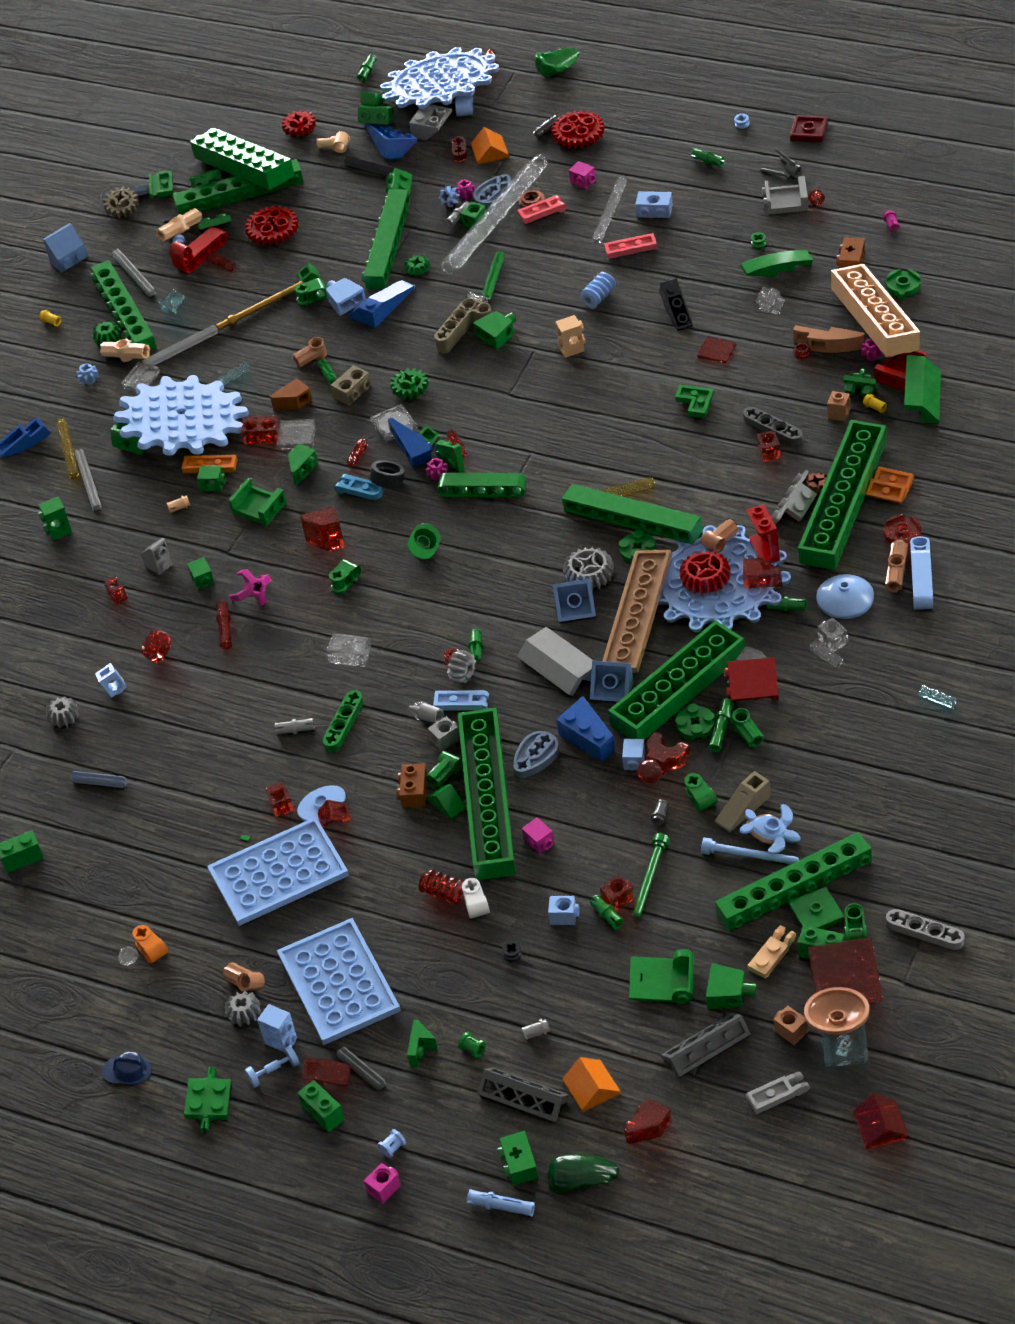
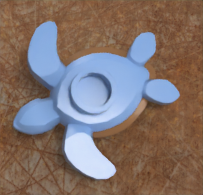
M781 805L780 819L769 814L756 816L750 809L745 811V817L748 821L740 828V832L743 834L750 833L763 843L773 844L768 849L769 854H777L783 851L785 840L791 844H796L801 840L798 833L786 829L793 820V813L789 806Z

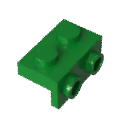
M394 168L393 172L389 173L386 182H388L384 191L386 196L389 189H406L409 191L410 196L413 174Z

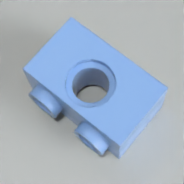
M638 191L635 204L637 217L670 218L673 206L672 193Z

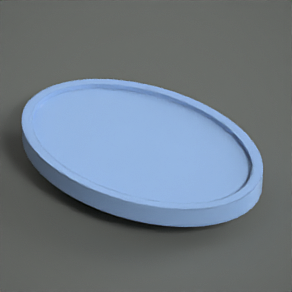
M331 785L312 791L302 799L298 806L299 818L303 821H308L317 817L318 821L334 815L345 802L346 795L344 790L339 786Z

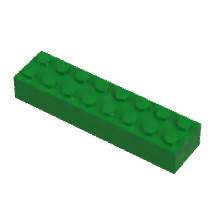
M216 128L209 129L208 132L198 135L190 141L195 159L271 190L295 176L290 158Z
M715 620L608 710L610 726L629 739L645 740L725 672L724 668H728V662L738 661L746 654L744 638Z

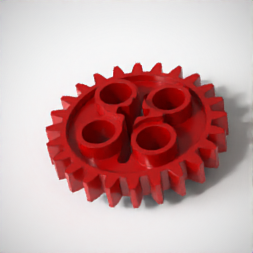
M574 110L573 114L567 112V116L562 114V118H557V122H554V126H552L554 141H557L558 144L562 143V147L568 145V148L574 146V149L578 146L583 148V145L589 147V143L595 144V140L599 141L605 132L602 118H599L598 114L594 115V112L589 114L588 110L585 113L582 110L579 113Z
M273 205L270 209L266 206V210L260 208V212H254V215H250V219H247L245 224L248 239H251L252 242L256 241L257 244L262 242L263 246L266 243H269V246L272 243L278 245V241L284 243V239L289 240V235L294 236V232H297V227H299L295 212H292V209L287 210V207L281 209L280 205L277 208Z

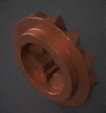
M529 190L522 193L518 201L521 207L524 208L544 200L545 197L538 190Z
M814 472L811 475L807 474L803 484L817 493V495H820L827 479V474L822 475L821 472L818 474Z

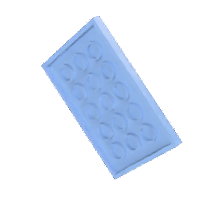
M317 817L207 866L238 926L349 876L347 868Z
M353 918L277 950L278 956L323 1045L401 1011L396 998Z

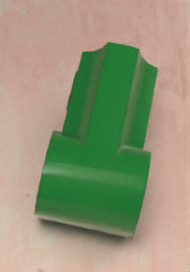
M744 708L736 709L732 714L733 730L741 735L749 747L755 748L759 746L764 740V736L751 720L749 711Z
M443 751L438 758L437 765L427 774L426 781L436 789L441 787L452 774L456 775L463 767L462 758Z

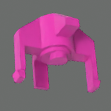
M248 569L236 573L237 576L242 575L245 582L243 590L229 596L232 602L242 601L247 597H255L260 606L267 603L265 596L266 585L272 581L268 574H262L255 578Z

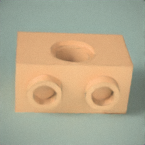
M573 315L555 321L558 344L564 357L584 352L586 341L582 334L584 327L581 320L578 321L576 316Z

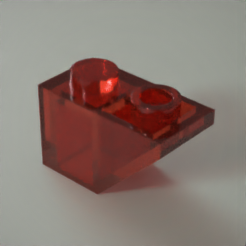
M304 1057L302 1079L306 1083L315 1080L318 1084L348 1086L351 1065L327 1059Z
M647 1098L644 1104L638 1106L634 1118L625 1125L626 1142L633 1144L661 1137L672 1121L670 1108Z

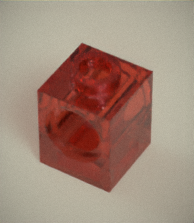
M775 431L757 434V445L763 462L781 458L780 444Z
M284 782L265 788L275 817L294 811Z
M620 875L600 887L601 898L607 904L612 905L615 911L633 900V886L631 882L627 879L624 880Z

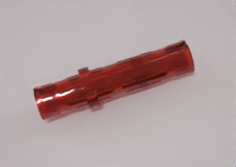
M222 600L216 604V621L219 624L220 648L228 650L232 647L230 632L231 615L228 612V602Z

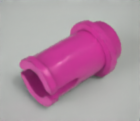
M891 210L886 211L883 220L887 223L891 232H895L893 226L898 231L900 225L897 222L896 213Z

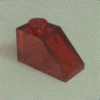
M763 558L743 559L744 588L783 587L782 573L777 567Z

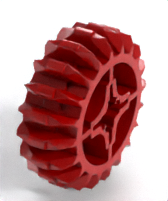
M708 550L707 552L700 551L698 554L693 552V556H687V559L683 560L680 566L679 575L683 586L688 591H693L694 594L699 592L702 596L703 593L710 595L712 591L717 593L718 589H723V586L728 584L731 569L727 558H724L722 554H717L716 551L711 553Z

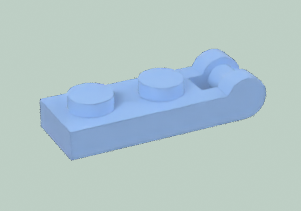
M484 690L435 691L433 706L443 710L487 709L489 693Z

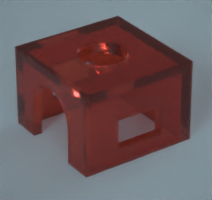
M114 576L105 581L104 584L108 595L117 605L128 598L122 584L118 585V579Z

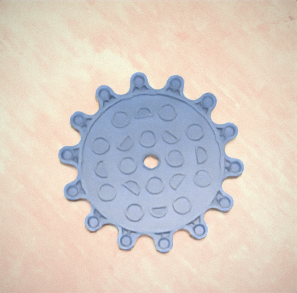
M453 48L449 53L443 55L431 52L422 61L410 60L405 62L406 69L402 71L390 72L388 77L391 82L383 83L380 85V88L383 92H388L383 95V99L386 102L397 100L396 105L399 108L416 104L419 109H425L435 102L449 105L454 97L472 96L475 94L476 86L490 84L492 77L489 74L498 72L499 65L491 64L495 62L494 54L481 56L482 49L480 48L473 49L467 53H461V48Z
M195 375L189 376L184 382H175L170 377L164 376L160 380V385L155 387L138 384L136 387L138 396L121 397L119 405L127 410L116 412L113 420L117 423L128 424L121 428L120 436L123 438L139 437L140 439L137 444L139 449L145 450L151 446L158 445L163 447V454L174 455L180 448H187L193 454H201L204 451L203 446L208 443L226 446L228 444V439L225 436L226 433H242L244 431L243 424L235 420L248 417L249 411L246 407L235 406V404L242 401L240 393H223L224 385L221 381H214L211 384L204 385L199 383V379Z
M712 525L704 527L703 534L708 530L713 532L716 527ZM737 525L739 532L726 542L724 549L720 553H717L727 558L730 565L731 576L728 584L724 585L723 589H718L717 593L712 591L710 595L703 593L701 596L699 592L694 594L693 591H688L683 586L679 575L680 566L683 560L687 559V556H693V552L698 554L700 551L707 552L709 550L711 553L714 551L703 546L701 538L697 539L693 545L675 540L678 549L672 552L673 555L658 605L665 604L669 606V609L664 613V618L669 623H673L681 618L690 619L689 627L693 632H700L706 624L713 623L715 620L730 630L733 627V621L740 618H745L751 623L758 622L761 617L758 608L761 605L777 606L781 602V595L775 592L773 588L779 585H786L790 581L791 576L789 572L776 569L778 565L785 562L786 553L779 550L780 561L762 566L749 539L744 536L745 527Z

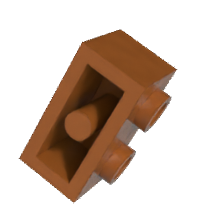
M425 763L402 765L401 773H398L400 788H397V800H401L402 808L426 807L427 770Z

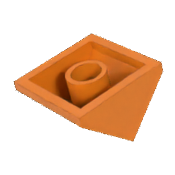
M483 127L471 142L478 165L509 158L502 136L486 127Z
M579 1057L562 1078L582 1112L621 1094V1091L601 1060Z

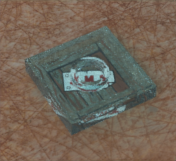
M864 1024L855 1031L843 1035L822 1033L825 1067L869 1063Z

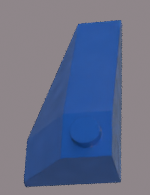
M365 123V127L379 153L386 160L392 161L395 158H401L417 142V138L412 134L406 133V135H403L401 130H394L391 126Z
M401 280L364 300L348 317L376 328L415 289V285Z

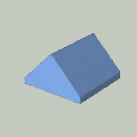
M590 579L553 584L558 622L596 616Z
M592 661L590 699L619 702L631 692L633 686L631 663Z

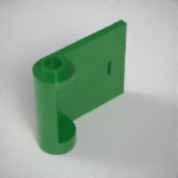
M686 949L677 950L673 954V959L631 956L629 1000L686 1004L692 1001L694 983L693 952Z

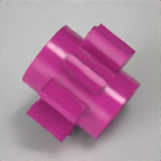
M469 180L459 181L456 187V192L460 194L458 198L462 200L471 199L475 185H472V181Z
M868 339L865 344H861V355L866 356L867 360L874 361L883 355L872 339Z
M435 458L427 463L426 474L427 476L431 475V480L439 481L440 475L448 471V464L443 463V459Z

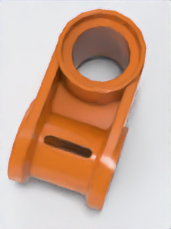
M139 925L133 930V938L136 940L135 946L150 964L168 953L165 943L148 926Z

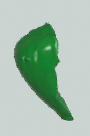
M561 48L554 52L548 51L545 53L538 52L534 61L536 70L543 77H552L574 64L580 52L575 48Z

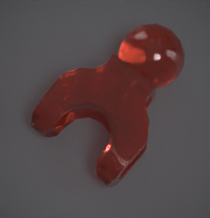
M654 732L647 740L648 751L646 760L640 763L637 770L640 780L646 784H654L667 771L681 768L690 756V744L680 742L674 747L664 746V734Z

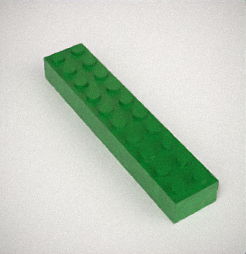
M850 420L799 544V564L836 570L869 483L886 445V425Z
M497 708L458 713L475 878L477 880L516 875Z

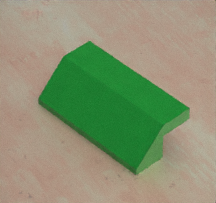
M907 355L904 410L921 411V422L939 423L941 371L925 356Z

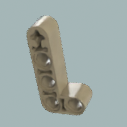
M475 299L463 300L435 333L434 338L437 351L442 354L450 352L475 321L492 313L491 306Z

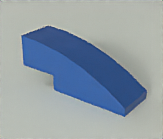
M38 417L25 427L19 424L0 440V455L7 457L22 452L45 439L51 432Z

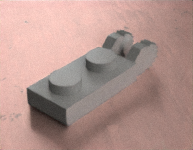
M796 1072L786 1077H780L748 1092L746 1099L757 1115L795 1096L802 1095L810 1089V1086L807 1082H801L800 1084L799 1082L802 1081L803 1075L801 1072Z

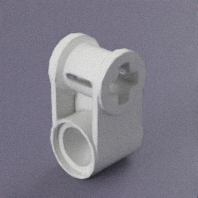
M475 878L466 879L462 884V890L470 919L489 914V906L480 882Z

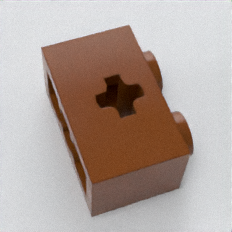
M844 237L843 244L839 246L840 255H837L836 265L839 266V269L863 263L865 238Z

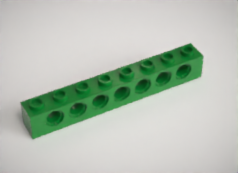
M297 159L291 160L295 176L271 190L234 176L174 193L175 206L179 215H183L194 208L203 212L304 183L301 168Z
M110 260L92 266L93 274H90L94 284L96 283L97 290L101 293L104 302L107 303L109 311H113L112 315L114 320L117 321L120 330H124L125 339H128L130 343L149 345L150 351L156 349L154 335Z
M857 832L715 901L716 914L728 931L738 928L752 919L759 918L764 913L775 910L779 906L807 892H812L816 888L828 884L842 875H847L851 871L867 865L872 861V848L862 835Z

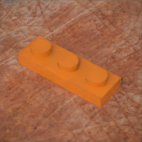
M184 456L182 471L183 473H199L200 466H221L223 473L235 472L237 456Z

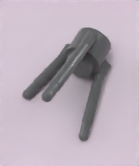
M777 148L775 151L780 155V159L786 163V173L764 168L760 169V171L784 176L788 179L791 177L797 178L802 172V166L796 164L795 161L791 160Z

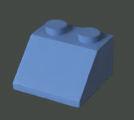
M70 223L43 239L50 264L61 273L88 257L83 241Z

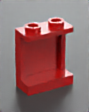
M916 350L911 353H902L889 357L884 365L877 364L874 368L876 382L905 391L907 355L925 356L927 358V353Z
M765 505L747 509V515L758 533L750 536L749 542L761 565L765 566L780 561L777 527Z
M775 657L728 662V668H724L725 679L730 681V687H726L727 699L731 698L734 704L736 701L763 698L779 700Z

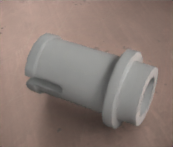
M539 1019L540 1022L522 1027L525 1039L528 1040L541 1034L547 1035L546 1033L550 1032L547 1020L542 1021V1019Z

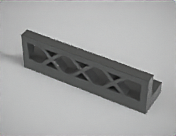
M731 1012L664 1052L661 1056L664 1061L671 1064L676 1076L680 1077L751 1033L742 1015Z
M493 1067L483 1070L477 1092L481 1096L553 1122L557 1121L561 1104L567 1103L569 1094ZM487 1080L494 1082L497 1091L493 1093L485 1091ZM510 1087L514 1090L517 1097L509 1100L506 1098L503 1090ZM527 1094L532 1095L536 1104L531 1107L526 1106L522 1097ZM546 1101L555 1104L552 1115L546 1113L542 1106Z

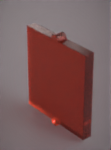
M707 336L704 344L701 345L697 358L727 363L730 355H733L736 342Z

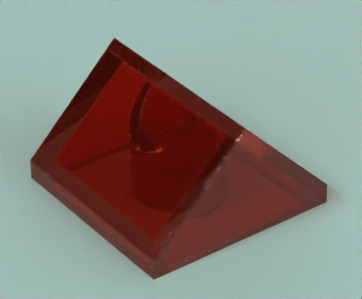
M873 1093L853 1110L866 1149L909 1138L896 1100Z

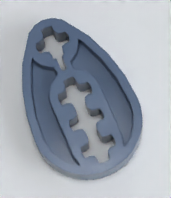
M506 174L500 175L479 185L473 192L474 203L485 205L486 209L499 207L511 192V177Z
M545 731L533 732L526 736L520 743L514 756L513 767L515 775L519 778H526L549 766L559 754L557 738Z

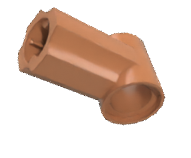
M314 337L309 341L307 347L293 354L292 357L296 365L300 368L314 359L321 360L325 358L327 351L324 340L321 337Z
M731 519L726 520L713 532L711 530L706 531L701 538V544L712 551L720 553L724 549L726 542L739 532L738 526Z
M232 962L228 963L223 970L222 975H224V979L237 985L241 991H259L264 987L265 979L260 972H252Z

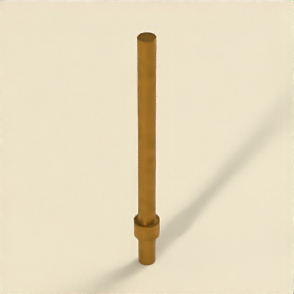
M303 281L236 315L232 314L226 317V320L216 324L218 331L228 326H233L237 324V321L294 293L295 286L303 283Z

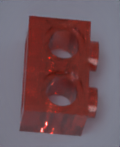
M278 415L244 417L241 430L244 444L279 443L281 425Z

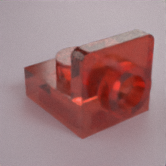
M326 800L318 810V818L322 827H327L331 820L348 823L352 818L348 805L345 802Z

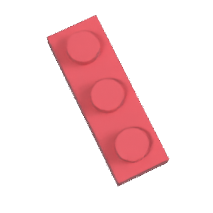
M654 233L604 243L607 258L611 259L657 249V242Z

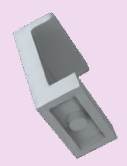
M805 176L798 177V185L769 188L768 181H765V187H762V196L766 197L763 198L764 208L768 210V215L808 210Z

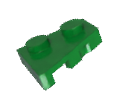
M444 440L436 442L435 453L437 458L443 459L450 469H454L458 473L463 472L465 468L461 446L459 444L452 446V442H445Z

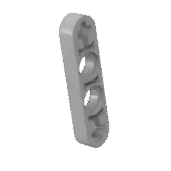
M898 909L890 910L886 914V924L891 930L951 950H959L964 946V933L957 928ZM913 923L921 925L919 929H912L909 926ZM931 930H939L941 933L938 936H932L929 932Z

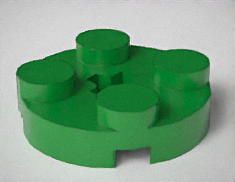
M220 169L191 176L189 179L191 187L210 184V181L221 180L222 175Z
M902 269L892 271L887 276L886 290L890 294L897 296L898 299L904 300L921 289L920 276L913 270L907 269V272H902Z
M636 530L619 541L620 556L624 561L632 564L635 551L656 550L655 539L642 530Z
M695 703L689 704L687 708L678 713L675 719L677 732L684 739L695 741V738L701 737L705 739L713 733L715 726L714 713ZM698 721L699 724L695 723L694 725H692V722Z

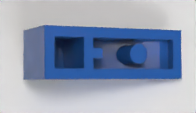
M388 418L389 430L412 468L432 460L431 452H433L430 442H426L423 436L395 419Z

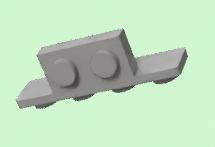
M805 470L802 474L798 473L794 478V486L791 485L785 493L787 497L783 498L778 504L780 509L775 510L771 516L774 524L780 520L784 512L798 522L805 515L817 493L803 484L804 479L809 473L808 470Z

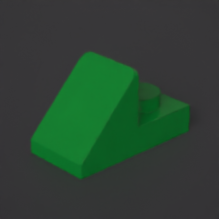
M413 1020L407 1057L410 1067H419L420 1059L424 1057V1050H438L435 1037L418 1020Z

